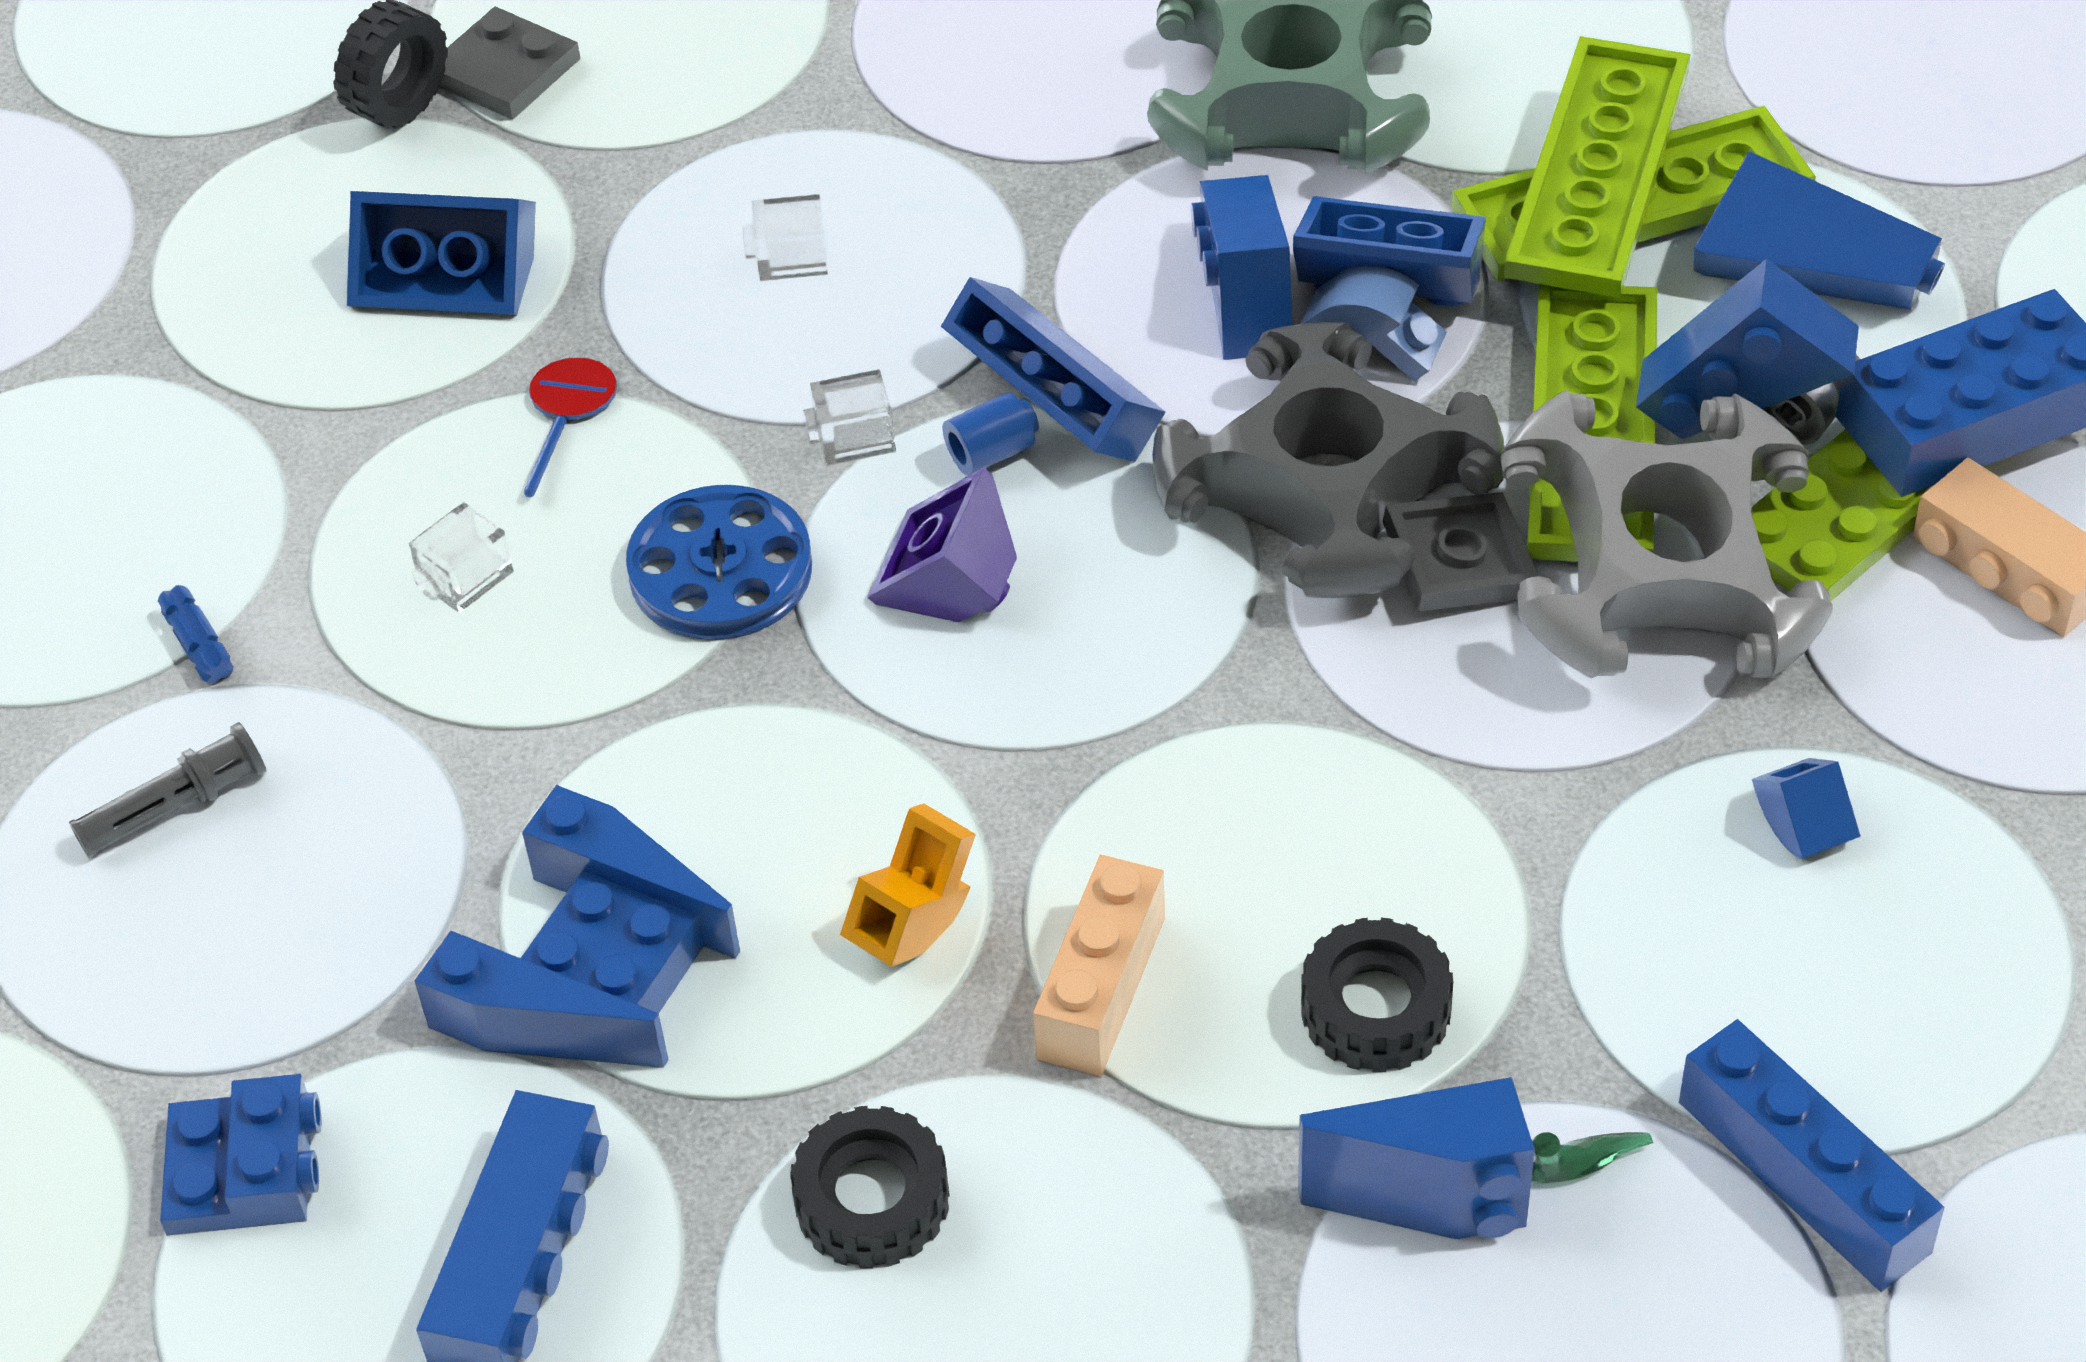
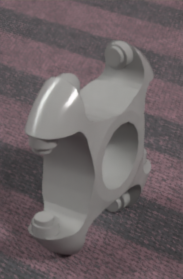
M1565 390L1542 405L1513 433L1499 459L1502 465L1503 477L1507 480L1509 486L1516 488L1531 486L1539 478L1553 486L1559 494L1567 514L1578 557V595L1562 594V588L1555 583H1551L1549 578L1541 576L1530 577L1520 583V590L1517 594L1518 615L1522 623L1539 642L1573 669L1589 678L1615 676L1617 673H1624L1628 665L1627 644L1625 641H1619L1617 633L1611 630L1665 626L1714 631L1729 634L1743 640L1744 642L1739 643L1736 653L1738 672L1746 674L1750 678H1763V680H1767L1796 661L1824 628L1833 611V604L1830 602L1828 590L1820 581L1807 580L1796 584L1786 595L1780 592L1771 578L1751 514V481L1765 480L1767 484L1776 487L1781 492H1794L1804 488L1807 485V477L1809 476L1808 451L1787 428L1754 403L1736 393L1731 397H1713L1711 400H1704L1700 410V424L1702 430L1709 431V435L1713 440L1688 444L1660 445L1610 437H1595L1585 434L1586 429H1591L1594 425L1593 398H1586L1584 394H1570L1569 391ZM1640 511L1667 515L1684 525L1698 540L1705 559L1681 562L1659 557L1638 543L1627 530L1622 515Z

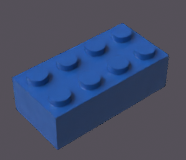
M2054 288L1862 358L1855 362L1854 375L1843 378L1841 381L1835 417L1901 497L1935 485L1966 458L1972 459L1981 466H1986L2086 428V322Z

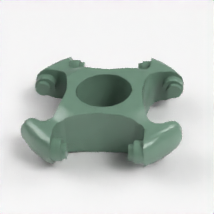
M1161 0L1159 2L1156 26L1161 37L1169 41L1180 39L1189 43L1202 44L1212 50L1217 57V61L1206 87L1194 95H1183L1167 88L1155 91L1149 100L1147 119L1153 131L1170 149L1190 163L1206 171L1208 166H1224L1225 162H1233L1234 148L1291 147L1339 150V165H1348V169H1365V174L1387 165L1406 153L1423 138L1429 128L1430 109L1423 96L1412 93L1397 99H1383L1372 91L1366 75L1369 60L1376 52L1385 48L1399 47L1406 44L1413 46L1421 45L1428 39L1432 30V13L1429 5L1424 0Z

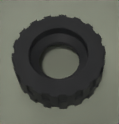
M377 1L372 3L369 9H364L358 14L357 20L351 23L346 30L347 34L343 42H340L337 50L339 52L337 61L334 62L335 80H333L334 89L338 93L337 99L340 104L346 106L345 109L381 127L389 129L391 126L397 129L403 127V124L411 123L415 120L416 116L421 111L424 112L429 106L433 95H436L440 87V80L444 77L446 70L445 61L448 57V48L445 41L447 37L445 31L441 29L442 24L431 15L400 1ZM400 44L397 63L388 79L382 84L385 65L394 49Z
M1368 917L1355 919L1354 923L1345 926L1342 923L1332 928L1330 934L1326 937L1321 936L1314 943V950L1311 954L1307 953L1303 963V974H1301V1017L1304 1027L1307 1026L1309 1029V1038L1315 1046L1319 1045L1325 1050L1327 1057L1333 1061L1340 1060L1346 1063L1347 1067L1356 1070L1365 1068L1373 1069V1072H1386V1069L1397 1067L1401 1070L1410 1067L1411 1063L1418 1059L1424 1060L1432 1054V1048L1436 1044H1441L1446 1036V1026L1450 1025L1454 982L1453 972H1449L1450 961L1445 951L1441 953L1437 947V941L1429 934L1425 936L1420 933L1418 927L1407 922L1405 925L1396 923L1391 918L1381 917V920H1368ZM1367 971H1382L1401 977L1410 989L1411 998L1408 1006L1399 1015L1387 1018H1370L1358 1015L1347 1007L1343 999V988L1349 978L1355 974Z
M868 1105L854 1107L855 1110L846 1113L840 1111L829 1116L830 1120L822 1125L817 1124L808 1132L809 1137L804 1143L800 1142L795 1151L796 1162L791 1164L790 1178L796 1217H798L799 1226L804 1237H809L812 1240L813 1248L822 1255L825 1253L830 1255L836 1263L845 1266L850 1263L859 1265L863 1269H873L874 1265L886 1264L888 1267L899 1264L900 1259L909 1255L914 1257L923 1251V1245L929 1240L933 1241L940 1232L942 1219L946 1220L949 1211L948 1197H950L945 1154L942 1145H937L935 1134L928 1126L923 1127L918 1123L917 1117L907 1112L905 1115L895 1112L892 1107L881 1106L878 1109L868 1108ZM885 1160L894 1164L902 1172L905 1178V1190L901 1199L892 1208L878 1213L858 1214L845 1208L836 1196L835 1188L840 1174L848 1166L857 1162Z

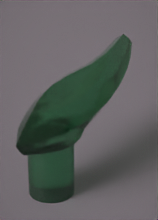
M1550 1132L1540 1133L1532 1140L1535 1152L1531 1182L1554 1183L1584 1177L1601 1170L1624 1153L1652 1144V1137L1648 1132L1608 1133L1588 1136L1560 1145V1140L1555 1134Z

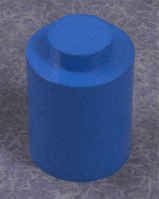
M1006 392L954 416L942 424V432L947 449L956 466L967 476L983 467L988 468L1033 447L1035 444L1034 432L1039 430L1038 418L1031 404L1024 398L1019 400L1011 392Z

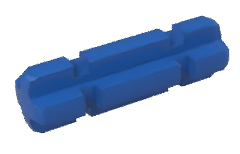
M175 585L170 591H162L157 600L161 607V613L167 623L173 626V633L190 661L196 664L195 669L201 679L209 684H215L220 678H228L234 668L230 661V655L224 645L218 642L217 639L219 637L200 606L194 603L196 600L190 590L183 585Z

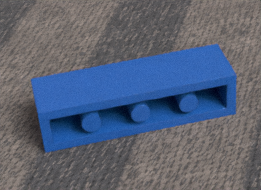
M969 277L940 326L1096 453L1136 462L1166 413L1165 410L1010 288Z
M1738 1018L1686 1055L1678 1103L1880 1292L1884 1291L1933 1253L1945 1207Z
M515 1090L416 1328L427 1362H519L520 1358L527 1359L532 1353L538 1333L537 1313L544 1296L551 1297L558 1287L562 1273L561 1252L568 1235L576 1236L582 1226L586 1209L584 1194L591 1176L599 1177L607 1161L609 1140L606 1135H602L595 1105Z

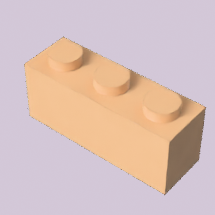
M1966 458L1920 497L1912 539L1922 544L1930 553L1948 561L1972 577L1979 585L1992 590L2024 611L2032 620L2042 623L2063 638L2086 619L2085 531L1970 458Z
M1099 854L1033 1011L1036 1059L1038 1061L1102 1077L1165 920L1164 870Z

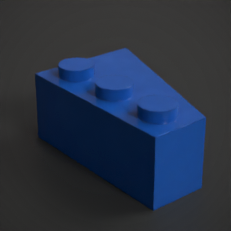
M1268 175L1200 181L1201 202L1191 203L1193 236L1197 237L1200 262L1203 261L1205 285L1212 288L1223 360L1246 358L1249 350L1260 340L1263 332L1292 325L1290 247Z
M1765 259L1643 359L1636 408L1680 439H1685L1704 431L1700 424V410L1704 400H1711L1713 397H1731L1736 393L1764 409L1854 375L1859 325L1772 262Z

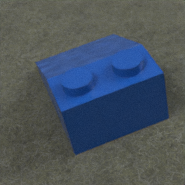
M1512 1077L1300 1114L1298 1195L1301 1205L1452 1239L1474 1236L1497 1238L1512 1232L1514 1229L1526 1227L1535 1148Z

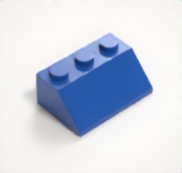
M350 191L347 306L517 315L534 259L536 202L513 198Z
M1313 196L1293 236V253L1298 282L1314 283V287L1318 289L1321 285L1348 268L1379 266L1400 272L1415 281L1419 286L1414 296L1426 297L1433 304L1452 307L1458 306L1463 302L1472 303L1480 281L1486 217Z

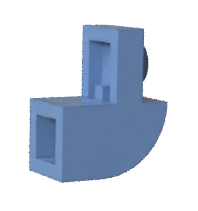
M1379 266L1348 268L1321 285L1317 289L1301 324L1318 322L1351 324L1353 331L1363 335L1368 343L1374 346L1413 381H1416L1430 371L1447 333L1412 302L1419 284L1400 272Z

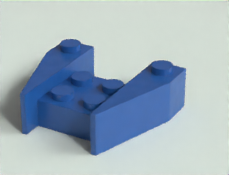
M556 785L524 828L522 835L533 879L565 892V896L521 958L450 931L414 980L428 1028L489 1052L664 1068L669 1059L659 1017L660 1011L703 947L735 959L741 952L732 904L615 807Z

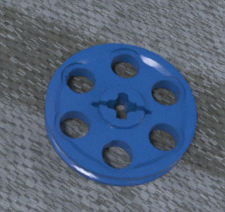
M726 484L691 489L670 497L653 508L639 522L630 537L626 551V566L632 595L639 608L649 619L664 629L682 636L720 640L737 638L758 632L786 616L799 603L808 588L812 575V555L807 528L801 517L791 506L768 492L747 486ZM748 512L758 513L764 517L758 524L748 527L738 526L732 522L738 515ZM683 518H696L703 522L700 527L690 532H680L672 528L675 522ZM721 540L723 558H725V563L722 564V582H718L716 564H714V559L717 558L716 541ZM780 548L790 549L796 553L793 559L784 563H773L765 558L768 553ZM656 559H666L674 564L671 569L660 574H650L642 569L645 564ZM748 591H761L768 595V598L763 603L755 606L742 605L736 601L741 594ZM687 596H698L706 600V603L695 611H682L674 607L680 599Z

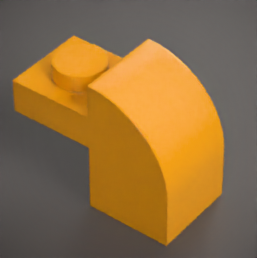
M925 803L909 808L890 866L858 878L840 936L890 967L923 954L953 923L967 898L971 886L961 881V877L976 834Z

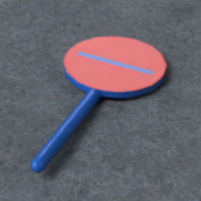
M585 357L565 358L546 365L532 378L529 396L534 407L545 416L555 419L524 488L523 493L526 497L531 498L535 495L567 420H579L596 415L607 408L615 398L617 380L612 370L602 362Z

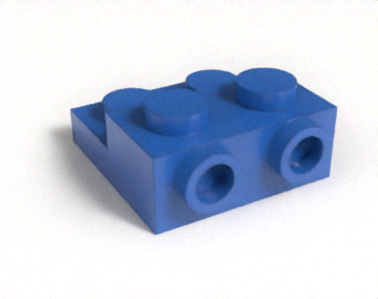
M301 1074L233 1080L231 1082V1097L168 1103L160 1222L166 1236L307 1221L308 1193H316L319 1190L318 1159L314 1150L310 1151V1134H319L321 1132L322 1115L318 1093L307 1092Z

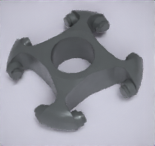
M1339 322L1304 323L1271 329L1262 333L1260 340L1249 350L1245 360L1246 366L1255 377L1271 381L1279 380L1280 383L1269 396L1235 418L1218 433L1206 439H1199L1195 427L1182 418L1171 420L1168 424L1157 428L1152 451L1153 475L1158 497L1170 520L1179 519L1184 523L1189 521L1195 523L1204 515L1208 506L1225 508L1244 515L1303 547L1301 549L1299 547L1294 548L1287 555L1282 566V574L1288 577L1290 583L1302 589L1306 597H1356L1395 589L1401 582V579L1411 570L1412 563L1416 558L1413 548L1403 539H1392L1390 537H1382L1379 540L1375 539L1384 529L1382 520L1386 505L1415 502L1434 488L1447 483H1462L1466 490L1474 495H1482L1498 488L1504 480L1502 465L1499 460L1505 447L1503 434L1495 410L1486 395L1481 394L1477 396L1472 392H1458L1449 402L1446 415L1440 414L1423 404L1373 385L1353 371L1354 369L1360 370L1367 364L1372 354V345L1367 342L1363 335L1353 331L1351 324ZM1318 454H1337L1358 461L1339 466L1313 465L1299 459Z

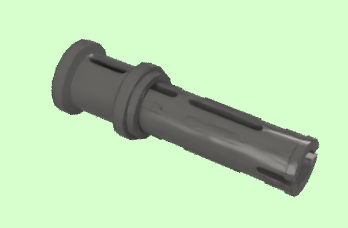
M240 722L231 725L230 734L198 751H194L191 748L181 752V756L177 758L179 765L134 789L126 791L121 796L78 819L70 820L68 823L87 857L94 856V853L150 825L152 822L197 798L201 803L206 800L211 802L218 798V790L250 773L259 776L267 772L258 749Z

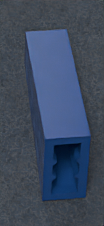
M1749 151L1694 247L1693 271L1705 276L1739 281L1767 259L1814 294L1911 310L1920 292L1927 295L1933 292L1942 275L1945 263L1938 260L1942 241L1941 237Z

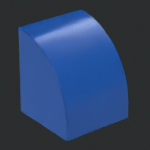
M1807 758L1751 779L1758 802L1768 824L1779 841L1793 855L1803 859L1861 837L1839 761Z

